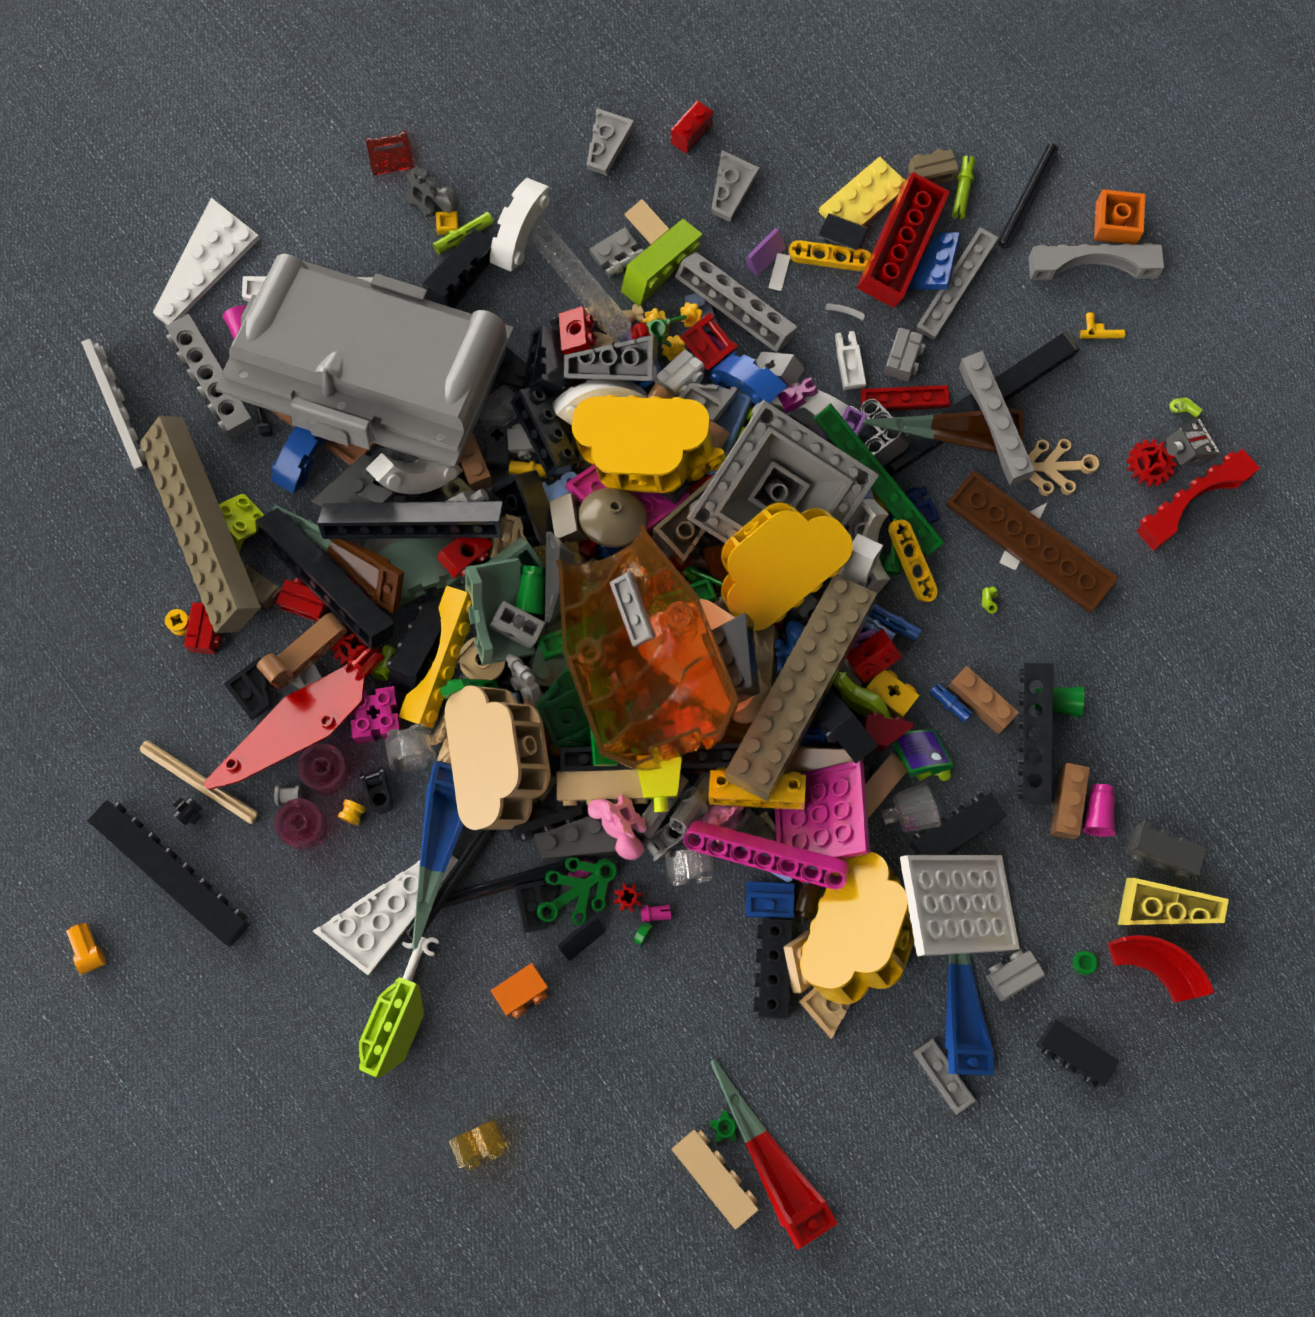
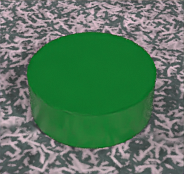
M644 922L634 936V943L642 947L650 937L654 926Z
M1081 951L1074 955L1072 967L1078 974L1089 975L1097 969V958L1090 951Z

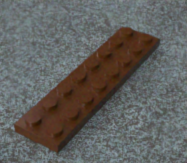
M974 470L945 505L1089 614L1118 579L1117 576Z

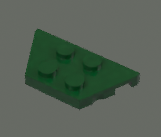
M570 665L538 700L536 706L555 747L592 746L588 703Z

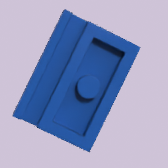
M746 882L745 917L793 919L794 883Z

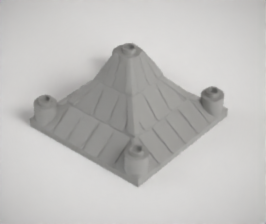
M762 400V402L754 406L751 420L699 500L694 501L690 505L687 519L724 543L767 506L778 502L788 503L794 506L800 513L811 508L824 509L845 527L879 474L770 403Z

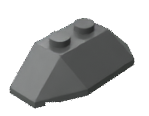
M546 532V628H551L574 606V598H579V585L574 584V576H579V562H574V554L552 532Z

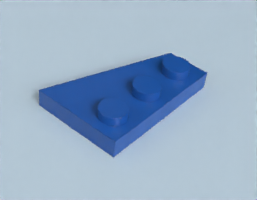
M938 232L918 263L907 289H949L961 240L959 232Z

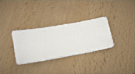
M777 253L768 288L782 290L790 260L789 255Z
M826 304L825 310L839 311L861 320L864 319L865 314L855 309L836 304Z

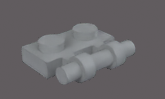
M624 227L591 247L590 254L601 269L607 265L610 266L605 270L610 278L615 274H621L623 269L627 267V264L640 255L643 249H639L636 252L632 251L637 248V242ZM624 255L626 256V258H624L623 260L619 262L616 261L620 257Z
M508 654L506 661L513 676L510 678L513 688L521 692L526 702L529 701L537 708L536 703L542 695L539 685L535 682L532 670L524 666L523 661L518 656Z

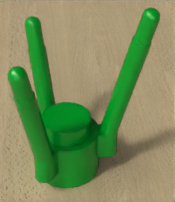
M891 540V554H886L884 559H882L880 553L879 559L887 575H898L900 570H903L900 559H898V555H896V550Z
M691 564L683 573L685 575L684 582L690 581L692 584L709 578L711 583L722 587V581L711 577L710 574Z

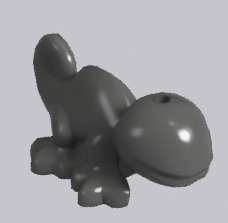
M422 167L413 168L410 173L406 174L411 189L403 194L407 198L408 203L417 204L425 216L434 212L433 201L444 212L450 213L456 210L459 198L453 188L448 186L441 187L436 180L428 178V171Z

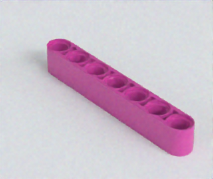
M702 821L692 822L683 837L684 845L692 851L830 889L838 890L844 887L849 874V866L842 859ZM693 834L699 835L700 838L694 837ZM715 840H720L723 844H719ZM738 846L746 848L747 851L741 850ZM762 853H767L770 857H766ZM785 859H790L794 863H788ZM809 866H815L817 870H813ZM833 872H837L841 874V876H836L833 874Z

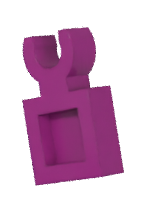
M811 378L805 379L799 387L796 383L790 385L778 395L786 413L806 403L804 398L807 396L813 397L819 393L816 386H813L814 382Z

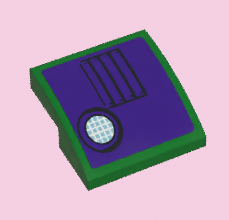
M934 729L910 731L892 743L910 778L929 771L931 775L954 768Z

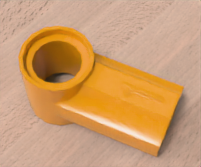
M88 923L75 925L66 931L75 953L73 956L74 964L81 975L106 965L104 954L100 947L96 945Z

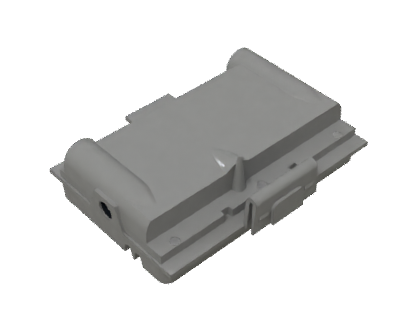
M280 254L276 257L258 294L252 295L241 316V327L229 349L230 358L215 390L232 398L291 416L293 426L309 430L312 435L346 446L350 443L368 450L371 449L370 442L447 467H455L463 456L498 374L514 327L505 325L500 317L489 311L477 310L470 314L426 300L424 298L427 294V289L375 273L372 281L369 282L302 261L289 254Z

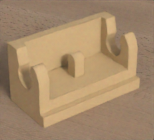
M643 199L624 214L650 245L669 231V228Z

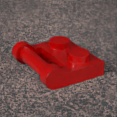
M711 312L680 336L696 358L703 362L704 368L707 371H710L739 347L735 341L732 342L714 320L715 316ZM708 325L725 346L722 351L716 347L704 332L703 327Z

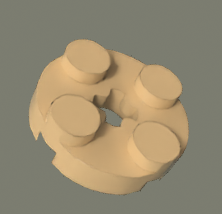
M477 637L468 640L461 648L459 663L463 674L468 679L496 680L504 671L506 661L483 666L482 664L478 665V652L474 641Z

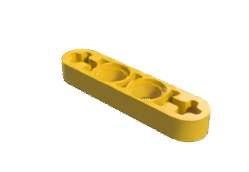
M800 240L792 242L788 251L790 259L796 263L854 271H864L871 256L870 252L864 249L853 250L844 246ZM796 248L801 249L800 255L796 254ZM808 249H810V255H809V257L807 256V253H808L807 251H808ZM820 250L825 253V257L818 259L813 253ZM838 253L844 254L846 260L843 262L837 261L835 255ZM851 255H853L852 263L849 262ZM860 257L864 258V264L860 263Z
M895 520L889 525V536L914 595L922 602L933 601L938 593L937 586L913 529L908 521ZM899 526L903 527L901 534H897ZM908 544L913 547V554L910 557H907L904 553V548ZM916 565H919L922 569V574L918 578L913 574V568ZM925 588H929L927 595H923Z

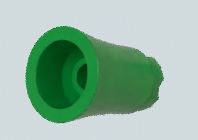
M523 566V575L520 577V586L515 604L516 608L528 614L545 615L546 568Z
M1054 687L1053 713L1081 718L1084 709V687ZM1035 688L1034 694L1040 693L1043 688ZM1033 705L1034 710H1043L1041 705Z

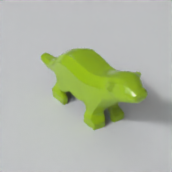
M839 672L832 685L838 690L842 702L849 709L851 708L858 714L863 715L864 718L870 715V713H880L884 715V718L893 719L886 704L879 695L855 684L847 676V672Z

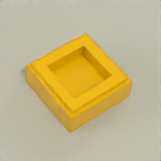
M457 211L450 213L436 212L437 235H445L451 230L459 229Z

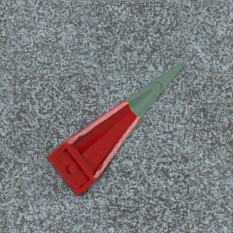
M712 1060L711 1065L782 1227H785L795 1248L800 1249L838 1223L823 1197L808 1182L767 1132L718 1062Z

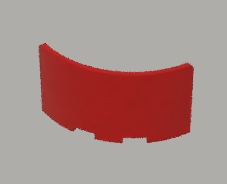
M1136 935L1122 937L1107 943L1114 966H1135L1152 972L1166 987L1173 1003L1214 994L1212 984L1201 966L1187 952L1171 942L1152 936Z

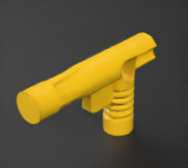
M1093 312L1086 314L1087 330H1080V339L1125 337V330H1104L1103 323L1095 324V313Z

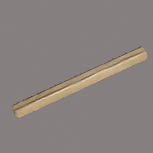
M146 740L140 746L141 753L249 824H253L258 818L257 811L222 788H205V777L152 742Z

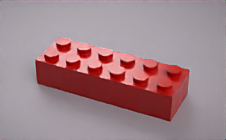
M912 171L903 182L856 287L858 290L892 308L903 299L950 191Z

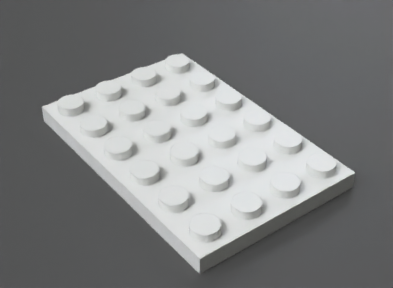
M906 855L900 857L917 956L1000 952L1020 949L1002 855Z

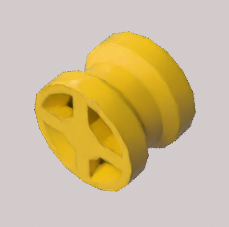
M180 609L168 612L165 617L167 628L175 635H186L189 616Z
M345 799L343 802L344 808L338 813L337 817L359 826L361 814L365 813L367 808Z

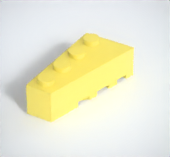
M1126 878L1118 925L1225 923L1229 899L1137 878Z

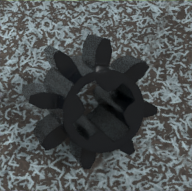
M190 796L186 800L180 797L173 804L176 808L173 815L185 826L189 822L195 825L202 818L198 813L202 807Z

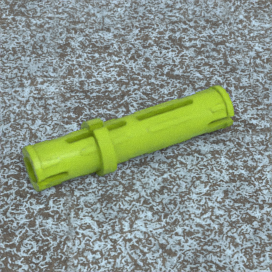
M968 156L963 157L961 172L957 176L958 187L952 217L958 219V214H960V219H964L966 216L970 186L974 182L973 171L976 158L970 156L969 164Z
M485 212V214L468 222L459 229L449 231L447 236L432 243L437 254L441 255L452 247H457L474 228L481 231L493 225L494 221L491 215Z

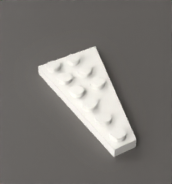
M91 339L82 341L86 355L133 468L137 471L146 468L144 462L147 460L143 451L138 447V436L134 428H131L129 414L122 401H125L121 389L117 388L115 384L116 376L112 368H109L108 357L103 346L100 347L99 343H95Z

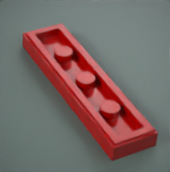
M948 385L861 389L860 391L861 406L865 401L875 399L887 411L944 409L950 407Z

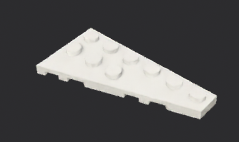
M211 198L153 311L154 315L165 325L183 317L260 239L259 235Z
M451 855L441 884L458 861L453 855ZM420 860L406 871L396 875L394 879L352 904L350 908L331 918L330 921L321 927L319 926L313 930V932L370 976L415 919Z

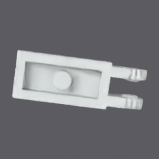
M854 331L849 332L848 335L850 346L843 345L841 333L835 334L836 352L843 391L866 387L860 348L857 345Z

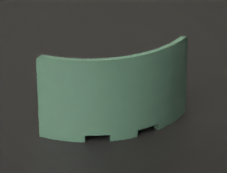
M457 538L402 539L377 552V554L389 559L392 565L405 572L399 608H403L415 599L426 595L425 590L436 586L437 590L446 588V586L453 587L465 584V576L463 577L460 574L454 579L437 560L440 551Z
M519 558L466 567V592L470 594L472 606H468L470 625L475 624L477 639H474L482 666L506 661L508 654H513L519 658L535 654L534 646L529 649L488 628L503 601L515 607L520 586L521 562Z

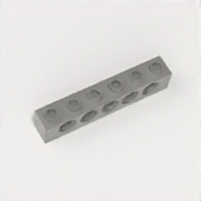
M694 252L682 260L675 275L678 280L776 353L789 344L797 329L796 325L699 253Z
M187 314L166 325L165 327L170 333L166 335L172 347L177 346L180 350L176 354L182 364L187 363L190 368L186 371L193 382L196 380L199 382L200 386L197 389L203 399L208 397L211 402L207 406L213 416L218 415L221 421L218 424L223 433H229L231 438L234 439L256 427L241 400L226 394L215 397L219 393L215 388L222 376L223 370L190 315ZM187 341H192L190 344L184 345ZM202 358L201 361L194 362L196 359ZM208 375H213L210 379L204 380ZM228 410H234L231 414L225 415Z

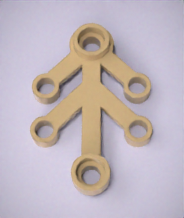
M1061 439L1055 450L1044 462L1034 463L1039 455L1045 454L1049 449V443L1046 440H1039L1028 455L1035 470L1029 480L1039 487L1041 495L1049 496L1054 490V485L1050 481H1045L1036 473L1044 472L1061 486L1063 494L1071 495L1076 489V484L1066 479L1058 471L1081 470L1085 474H1092L1099 467L1098 458L1088 454L1081 461L1056 462L1062 454H1066L1071 448L1069 440ZM1060 444H1065L1067 449L1061 448ZM1038 445H1044L1045 450H1041ZM1085 464H1090L1091 469L1085 467ZM1065 485L1071 486L1072 490H1067ZM1043 486H1048L1050 491H1045Z

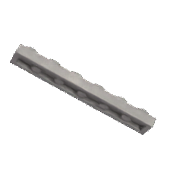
M981 227L978 229L953 269L949 289L939 290L916 326V331L935 340L996 244L997 236Z

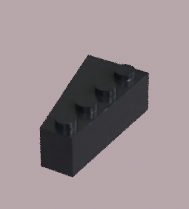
M475 228L470 234H467L453 252L422 283L423 288L427 289L426 300L456 308L489 264L493 239Z

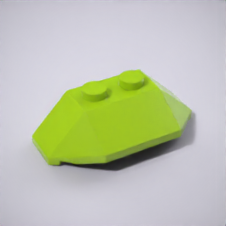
M399 977L394 984L379 995L359 1041V1057L361 1062L359 1070L381 1078L405 1061L424 1016L420 986Z

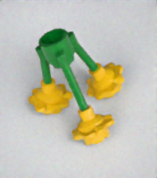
M685 303V307L680 308L681 316L670 319L666 318L663 310L659 312L657 308L645 312L646 318L642 322L647 323L651 335H658V341L663 343L662 348L664 350L662 355L666 356L669 361H673L674 358L686 350L684 347L686 344L678 335L674 337L668 336L665 339V336L670 331L669 325L679 321L684 322L685 327L695 325L702 319L703 313L697 303Z

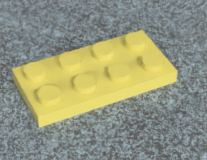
M878 157L819 207V213L824 218L827 217L828 213L865 226L896 200L905 180L881 157Z

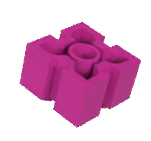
M394 686L375 689L376 695L370 696L366 690L363 691L362 703L351 713L356 719L350 720L352 738L356 744L375 742V736L382 735L384 740L403 737L401 719L397 713L394 714V711H400L398 693ZM374 712L380 713V714H377V718H375V719H373V718L371 717V715H372Z

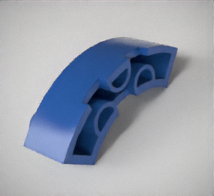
M731 352L708 372L714 384L720 385L723 388H738V390L748 395L755 405L762 402V400L771 403L787 387L767 367L761 369L757 366L755 359L746 355L738 357L736 352Z
M296 426L286 441L278 460L272 465L271 471L273 474L271 482L294 494L306 484L308 474L314 463V459L311 457L317 451L318 446L323 448L328 440L312 435L311 431Z

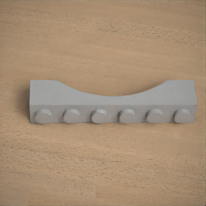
M1130 243L1122 245L1102 244L1100 246H1090L1089 244L1068 246L1066 244L1058 246L1038 245L1032 248L1028 257L1030 280H1052L1069 268L1085 264H1103L1116 267L1135 278H1158L1164 269L1162 245H1154L1153 243H1145L1143 245H1132Z
M983 351L962 358L959 366L960 372L967 388L976 399L987 421L996 445L1001 467L1009 485L1011 486L1030 479L1035 470Z

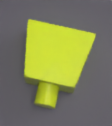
M681 757L636 759L644 799H653L654 813L669 812L668 798H677Z

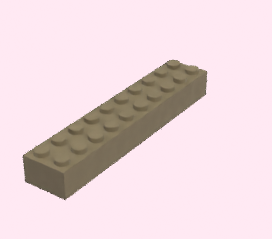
M159 416L139 442L141 450L145 455L148 468L151 470L155 485L160 493L163 505L170 518V523L174 528L178 543L182 548L186 563L190 568L193 581L197 586L201 601L205 606L215 633L239 632L261 606L184 418Z
M835 575L832 578L726 769V781L769 802L876 604V592L839 575Z

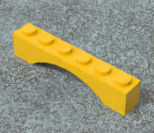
M446 586L438 607L441 617V638L436 658L424 679L406 695L398 717L433 729L442 702L445 699L440 688L446 686L447 682L453 677L461 648L470 631L468 606H472L469 593Z

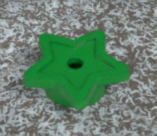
M724 1110L720 1119L712 1120L709 1124L716 1130V1142L724 1138L735 1142L737 1122L731 1119L727 1111ZM724 1125H727V1130L723 1129Z

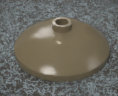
M602 488L590 493L583 500L579 509V523L587 537L597 544L606 547H624L634 543L642 536L647 524V513L641 501L632 493L617 488Z

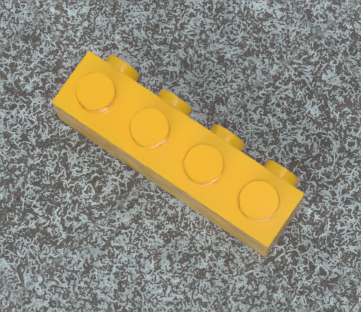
M727 768L710 770L709 805L804 810L806 775H801L799 772L792 771L783 774L769 802L726 781L725 771Z

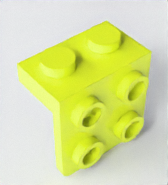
M240 494L219 504L238 553L244 539L256 534V519L264 516L245 494Z

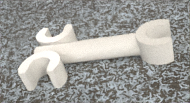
M421 937L418 948L412 952L403 979L412 982L423 951L428 956H435L434 952L428 950V945L430 943L439 944L440 942L436 938L427 939ZM413 942L402 943L405 948L412 949Z

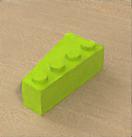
M682 219L627 264L621 292L635 304L642 306L680 267L683 259L700 249L702 233L686 220Z

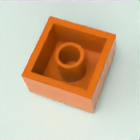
M1102 189L1096 201L1094 241L1137 245L1144 233L1145 194Z
M532 963L491 990L506 1016L509 1018L514 1017L515 1019L524 1015L528 1011L526 1007L533 1002L538 1005L547 999V993L550 992Z

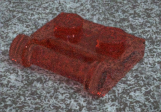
M407 130L392 136L376 139L371 137L365 138L373 176L415 168ZM403 142L401 147L374 151L376 147Z

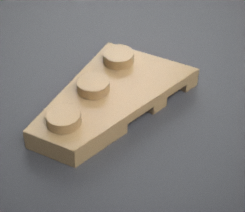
M815 988L799 1001L801 1006L830 1039L833 1038L840 1022L851 1005L829 1001Z

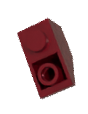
M870 713V715H867L862 720V726L878 745L873 750L883 751L913 728L914 724L913 722H907V719L903 717L884 718V715L880 713Z

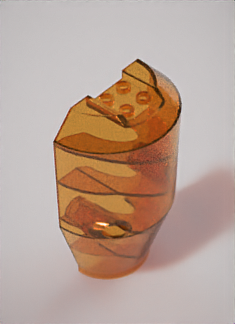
M640 526V533L632 544L608 558L586 564H568L561 559L556 560L559 569L563 653L600 755L632 769L647 771L662 768L660 762L669 761L677 756L697 750L702 745L708 750L717 744L724 736L739 705V698L698 595L649 536L645 526ZM627 572H632L656 635V638L639 647H633L610 585V581Z

